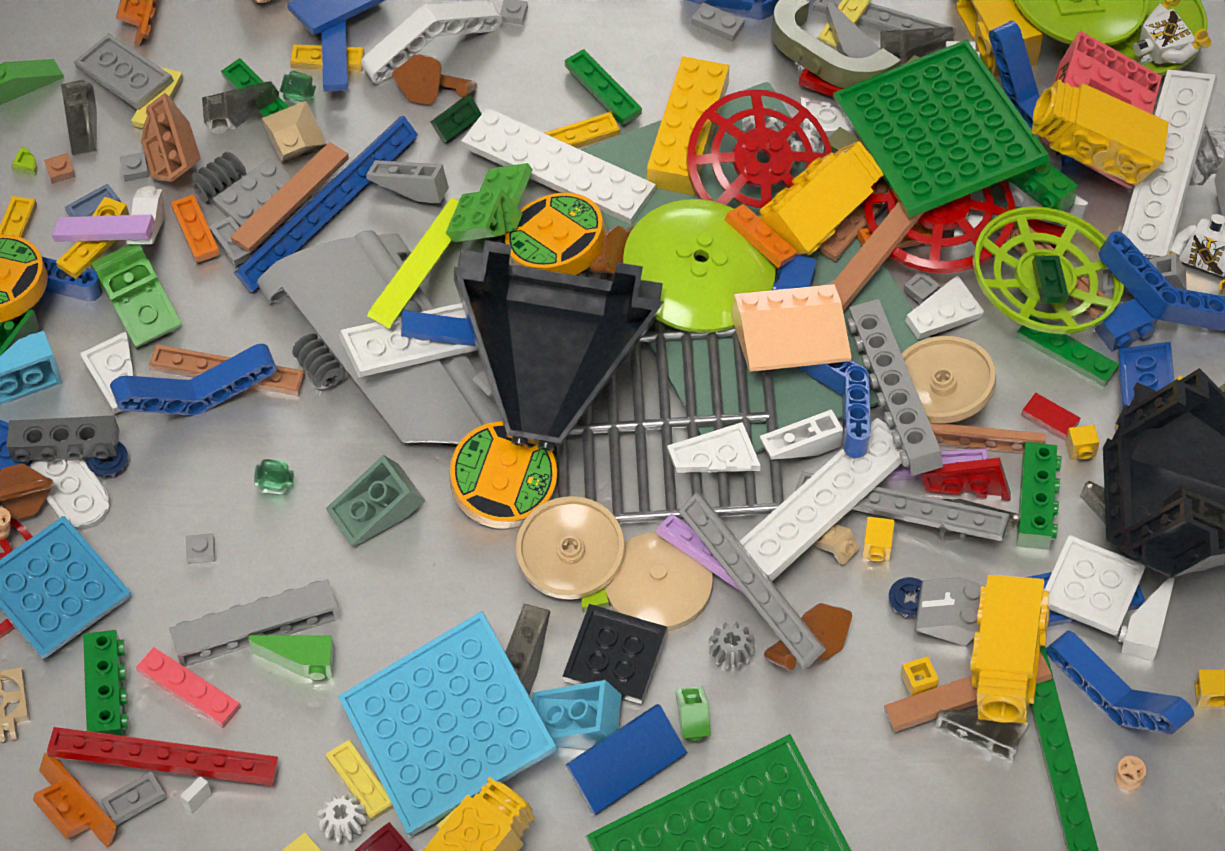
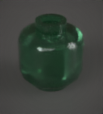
M292 70L288 75L284 74L279 92L283 93L284 100L299 104L308 99L313 100L316 86L312 85V76Z
M263 459L260 465H256L254 485L258 486L261 492L283 494L287 486L293 485L294 471L289 470V465L286 461Z

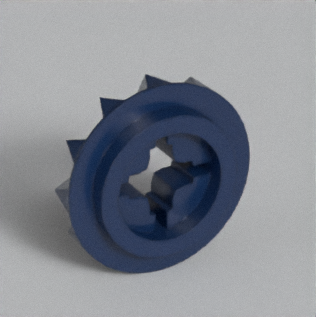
M118 442L117 456H111L113 462L106 461L104 463L103 459L90 457L86 458L87 467L94 474H98L102 478L105 475L115 476L116 472L124 471V466L128 463L127 449L121 442Z
M906 577L897 580L889 590V604L892 605L895 613L899 612L905 618L907 616H917L922 580ZM917 593L915 603L913 601L905 602V595L910 597Z

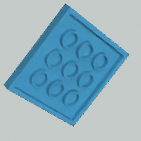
M62 516L0 559V611L42 660L131 597L129 589L65 516Z

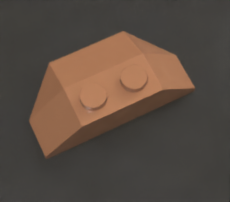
M164 93L146 108L147 117L143 127L141 144L152 179L173 182L201 158L190 122L172 99Z

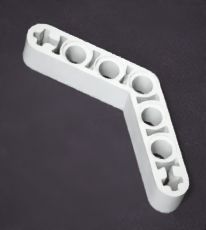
M488 0L423 5L366 54L361 61V66L374 83H383L392 76L395 69L416 55L436 36L491 32L502 24V16Z

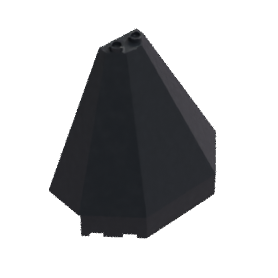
M485 240L483 253L460 250L458 267H454V282L506 435L512 438L511 444L525 447L530 443L538 445L539 449L553 451L554 446L562 444L659 316L664 301H660L663 283L641 280L643 266L619 262L616 263L612 281L510 265L512 245Z
M1200 368L1181 380H1174L1158 391L1136 382L1133 388L1134 397L1129 406L1124 405L1115 423L1119 426L1112 440L1107 438L1103 446L1106 540L1119 547L1131 557L1139 560L1143 565L1170 577L1225 565V393Z

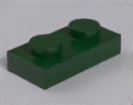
M466 95L431 120L430 123L441 141L447 142L477 120L482 113L471 95Z
M1035 255L1032 265L1041 303H1066L1069 295L1060 257Z

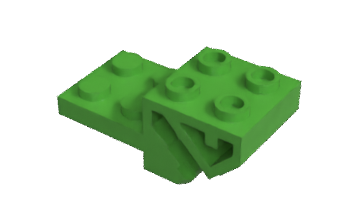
M528 163L488 169L479 192L461 195L446 231L453 242L495 237L517 229L522 217V212L517 207L532 173V167Z
M129 244L91 263L136 349L182 327L151 263L146 258L139 244Z

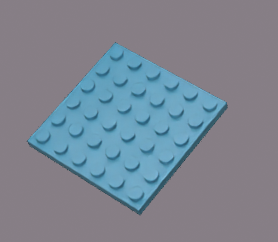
M482 611L338 696L406 833L410 837L449 815L467 795L473 798L476 793L479 794L482 791L480 788L483 785H487L489 777L503 783L559 750Z

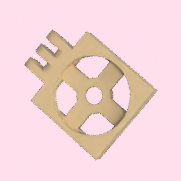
M21 667L0 671V696L3 697V701L0 703V742L6 741L5 731L8 730L11 740L17 739L16 723L29 721L24 673ZM2 681H14L19 686V690L6 693L3 691ZM19 702L16 709L6 716L5 709L9 704Z

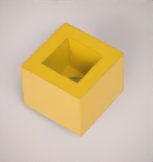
M1095 425L1068 429L1065 443L1070 460H1086L1097 455L1100 441Z
M928 656L902 664L900 675L910 696L938 687L939 678Z

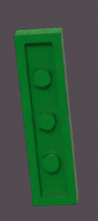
M584 49L565 59V67L609 112H612L613 116L622 125L642 114V107Z
M241 58L221 71L223 78L263 118L289 108Z
M1032 315L1028 318L1035 322L1047 324ZM1024 325L1017 331L1016 338L1103 387L1108 384L1118 371V363L1066 334L1046 333Z

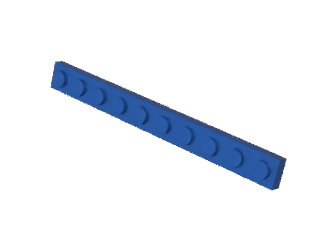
M401 116L394 121L234 272L248 292H253L258 287L257 280L275 262L297 251L370 181L367 179L366 174L375 160L392 161L418 136L405 116Z

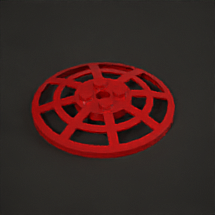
M742 90L728 94L715 101L697 120L688 140L686 166L692 188L700 200L714 201L702 185L697 171L698 165L712 164L715 177L725 190L717 199V203L727 205L734 198L747 206L762 208L772 200L771 187L782 181L789 188L793 185L792 180L794 177L789 173L793 162H806L807 168L817 158H823L832 153V149L826 132L819 121L807 108L796 100L769 90ZM751 96L753 106L751 109L740 111L728 119L715 112L720 106L731 100ZM761 96L781 100L793 106L799 112L791 119L779 111L763 108ZM754 116L755 129L744 133L734 125L735 122L742 118ZM765 116L777 118L786 123V125L779 133L766 128ZM806 118L814 125L821 136L826 154L812 151L807 135L799 126ZM709 119L720 127L713 139L711 154L696 155L699 133L704 123ZM794 131L801 139L805 152L791 150L786 139ZM725 132H727L737 140V143L734 146L733 152L719 153L721 140ZM759 152L765 153L769 158V162L760 163L756 158V154ZM733 162V167L738 177L732 184L728 182L723 174L720 163ZM746 183L761 188V200L750 198L740 193L739 190Z
M878 181L871 187L873 192L864 200V218L870 235L878 228L872 204L887 203L890 213L896 206L895 202H898L891 189H889V193L873 194ZM1000 181L998 184L1006 195L1008 209L993 205L991 191L988 187H985L981 190L986 202L971 200V196L968 194L948 202L945 206L941 205L924 212L917 222L929 229H933L932 237L920 234L913 229L909 230L906 234L907 237L916 242L931 246L929 259L909 254L897 246L889 256L905 266L930 273L948 274L973 269V256L959 260L940 261L941 247L958 246L969 241L975 246L980 233L990 222L992 214L999 216L1015 209L1012 192L1006 181ZM970 209L985 212L982 220L975 228L967 221ZM1014 222L1006 224L1002 233L994 242L999 248L1009 240ZM958 226L965 233L957 237L942 238L944 230L954 229ZM984 247L980 255V265L994 257Z

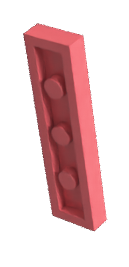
M155 647L136 666L138 673L222 728L227 725L241 708L238 701Z

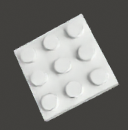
M1069 535L1045 587V591H1049L1050 610L1117 636L1146 566Z

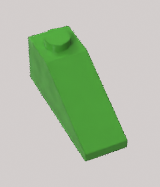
M44 59L1 63L0 105L63 79L64 75L55 60Z
M249 635V643L253 654L305 678L313 680L333 678L335 647L332 635Z

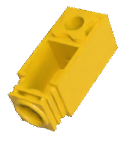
M957 0L955 10L971 39L975 42L976 52H980L982 61L994 77H998L1000 74L990 43L989 32L1010 20L1015 21L1021 30L1031 67L1037 65L1039 55L1041 54V42L1044 38V32L1035 27L1022 14L1014 0Z
M1058 79L1037 99L1033 112L1031 133L1038 134L1041 138H1047L1050 141L1051 149L1101 170L1106 174L1117 177L1126 183L1137 186L1164 163L1169 122L1082 83L1078 87H1071L1070 84L1062 83Z
M860 141L840 148L835 154L830 153L810 163L802 173L792 180L793 185L790 188L786 187L781 190L768 204L759 210L760 215L758 217L798 251L797 255H810L826 239L836 232L834 228L873 192L871 187L883 176V173L873 156L864 148Z
M988 575L987 585L981 586L980 604L977 614L978 631H975L971 657L972 687L977 688L978 719L991 720L1001 723H1027L1029 703L1034 704L1041 646H1046L1050 607L1049 591L1044 590V579Z
M489 777L487 785H483L480 788L482 791L479 794L476 793L473 798L467 795L423 851H519L523 846L520 840L523 836L522 832L530 827L529 823L531 820L534 822L536 817L532 813V807L521 796L505 784Z

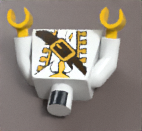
M1165 0L1163 4L1159 3L1142 25L1140 41L1133 44V49L1137 56L1148 53L1157 64L1166 62L1182 64L1197 53L1199 47L1208 48L1211 45V39L1204 29L1198 30L1194 36L1176 11L1168 9L1170 6L1178 5L1180 0Z
M1214 214L1211 216L1210 221L1200 219L1197 225H1190L1180 231L1173 241L1170 254L1176 253L1177 256H1180L1181 262L1224 277L1225 217ZM1225 279L1219 284L1220 291L1224 289Z

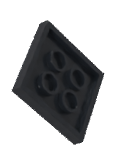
M589 604L562 679L575 685L606 680L622 694V699L642 704L668 628L661 624Z

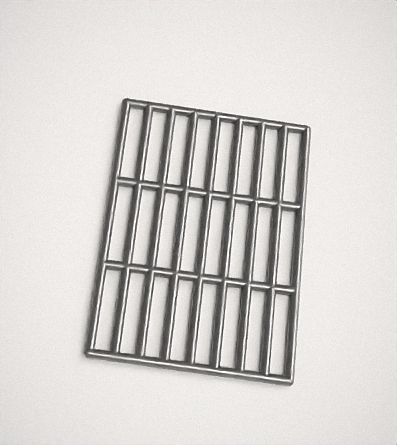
M701 255V262H706L707 258ZM585 270L577 274V276L586 277ZM607 272L601 273V280L611 281V274ZM656 319L654 321L655 331H647L631 351L634 420H618L615 372L606 384L608 422L592 423L591 404L582 416V424H576L568 434H582L585 498L596 502L593 433L609 432L612 514L619 524L664 521L671 513L681 520L684 519L679 513V509H677L674 466L667 451V446L673 444L672 428L687 427L688 439L698 436V427L714 426V431L724 428V425L743 422L751 444L750 423L766 422L767 433L777 430L772 369L762 370L765 412L749 413L745 357L735 327L711 333H696L680 329L665 330V323ZM733 336L738 414H723L717 337ZM707 338L713 415L697 416L692 339ZM667 340L682 341L687 417L671 418ZM656 341L660 419L645 420L640 342ZM661 429L666 510L650 511L645 430ZM635 431L639 512L623 513L619 432ZM567 437L561 445H557L559 498L569 497ZM769 457L773 503L757 504L754 471H744L746 505L730 506L728 472H717L719 506L712 508L718 516L771 514L781 505L784 499L780 459L771 460ZM690 472L692 496L696 492L703 496L701 472Z

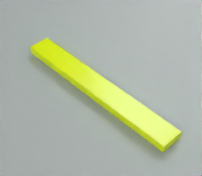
M451 197L371 307L367 315L368 317L389 329L452 242L446 231L458 205V200Z

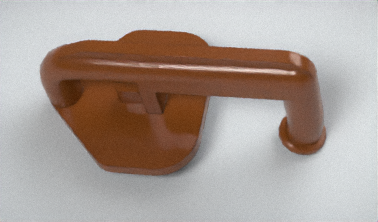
M421 54L414 55L392 73V77L409 101L425 105L431 104L437 99L439 86L456 89V93L460 97H465L477 88V83L473 80L441 74L442 67L440 62L435 57Z
M616 226L604 235L603 251L590 264V270L593 273L607 272L612 275L614 274L616 263H623L625 244L634 226L626 230L621 226Z
M17 464L1 469L0 502L2 508L10 512L11 519H22L35 515L54 485L53 480L25 464Z
M819 603L803 614L801 619L826 648L817 659L826 660L843 648L852 620L851 611L842 607ZM781 640L764 652L766 660L787 670H793L796 666V658L793 654H787L790 651Z

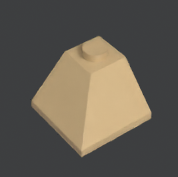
M307 101L261 119L281 163L326 146V142Z

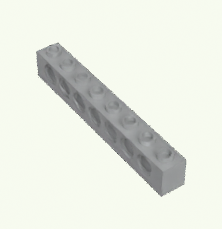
M876 299L849 307L851 318L847 319L850 333H856V337H854L858 352L863 351L864 355L861 356L864 368L871 371V374H869L871 386L879 391V393H876L880 408L886 409V412H884L888 428L893 427L892 438L894 444L902 449L899 454L903 467L908 466L912 476L942 468L941 449L880 300Z

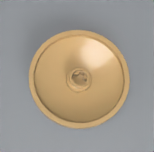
M955 336L932 337L913 344L902 353L930 423H952L966 419L980 411L993 396L996 387L994 363L990 355L981 346L970 340Z
M561 497L538 506L524 520L516 539L517 560L526 580L540 592L559 599L584 598L602 590L619 572L625 552L623 532L615 516L598 502L583 497Z
M655 532L641 534L624 542L625 552L621 568L615 578L605 587L609 605L613 611L667 626L668 631L680 629L693 622L702 614L709 603L712 593L713 577L710 570Z

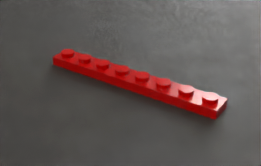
M58 727L53 728L47 748V755L50 757L270 786L274 784L278 766V756Z

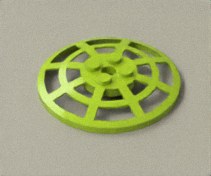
M1021 207L995 217L980 233L974 248V273L980 288L990 302L1017 323L1046 333H1079L1103 323L1118 306L1124 291V285L1113 274L1114 290L1112 299L1096 295L1098 292L1096 272L1108 267L1102 260L1091 263L1083 251L1070 243L1077 231L1093 242L1100 250L1107 238L1081 218L1053 208ZM1027 219L1048 220L1067 227L1061 238L1046 233H1030ZM1017 221L1020 235L1009 239L1001 248L988 239L1000 227ZM1034 241L1047 242L1057 246L1054 251L1036 249ZM1022 243L1026 249V253L1019 260L1007 253L1013 247ZM983 247L996 256L993 265L995 279L983 278L980 269V255ZM1067 250L1074 255L1083 266L1074 268L1071 262L1063 256L1065 251ZM1035 255L1060 257L1068 295L1084 301L1080 306L1067 311L1063 303H1044L1052 304L1056 313L1034 310L1037 302L1041 303L1032 265ZM1002 261L1015 269V279H1002ZM1088 275L1089 293L1075 288L1077 277ZM1019 288L1028 297L1025 304L1019 302L1008 289ZM990 289H1000L1006 299L1021 310L1018 314L1008 308ZM1091 304L1107 307L1101 316L1088 323L1078 325L1072 318L1086 311ZM1032 315L1042 319L1062 320L1066 326L1047 325L1028 318Z

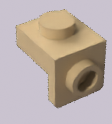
M834 524L813 543L815 547L833 553L838 564L844 565L859 550L851 529Z

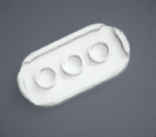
M83 458L79 460H32L30 468L51 478L54 482L45 500L58 518L65 516L76 530H87L99 525L107 517L110 510L108 493L95 474L87 467Z

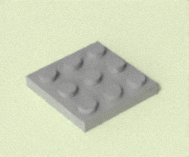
M269 158L212 198L213 203L227 217L232 216L240 227L292 177ZM310 196L304 203H302L280 226H278L259 245V247L265 244L279 229H281L296 213H298L314 197Z

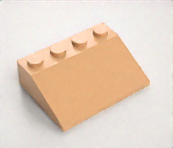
M835 284L734 294L731 318L749 372L851 361L842 304Z

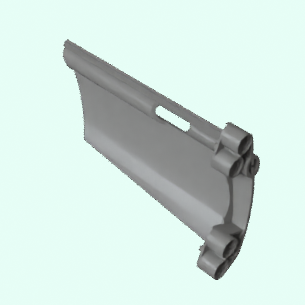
M372 230L359 232L354 237L318 244L282 258L257 280V285L269 304L278 302L286 297L293 300L402 442L459 444L475 428L487 423L501 421L494 398L489 397L472 380L478 373L465 353L358 377L339 338V334L343 329L377 322L367 316L368 312L403 265V262L411 254L398 233L377 235ZM419 287L410 301L416 302L422 312L434 309Z

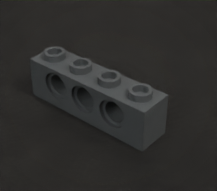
M114 415L9 420L6 448L12 461L28 462L29 460L53 461L55 459L79 460L90 457L103 459L117 456L120 429Z

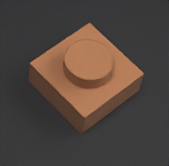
M68 153L44 160L52 184L76 177Z

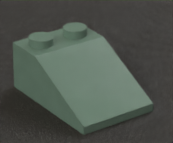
M383 455L326 509L350 544L355 547L406 519L426 500L401 466Z

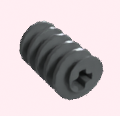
M226 151L222 154V157H217L214 159V162H209L206 167L199 169L198 173H193L191 175V183L198 197L207 203L209 201L207 193L214 198L216 196L215 188L219 192L224 191L222 183L228 187L231 186L230 178L237 182L239 180L238 172L245 176L246 169L234 154Z
M307 334L301 337L293 346V356L298 360L299 365L303 367V370L318 389H329L337 385L344 378L345 370L340 368L339 362L335 360L334 355L330 353L329 349L324 346V342L321 339H317V334Z

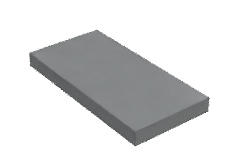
M109 33L74 61L76 68L137 110H140L174 81L171 74Z

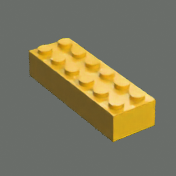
M682 56L647 165V180L656 184V188L695 196L686 166V149L689 136L703 112L715 101L726 95L729 85V65ZM720 106L715 112L720 114L722 106ZM709 119L704 123L699 133L696 155L708 154L716 124ZM704 165L697 166L699 177H701Z

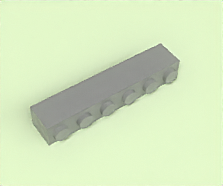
M327 579L311 582L309 585L298 589H287L275 596L261 597L255 602L245 605H235L229 610L219 613H208L202 618L193 621H182L176 624V626L170 627L169 630L179 663L187 667L249 648V635H291L340 620L329 580Z

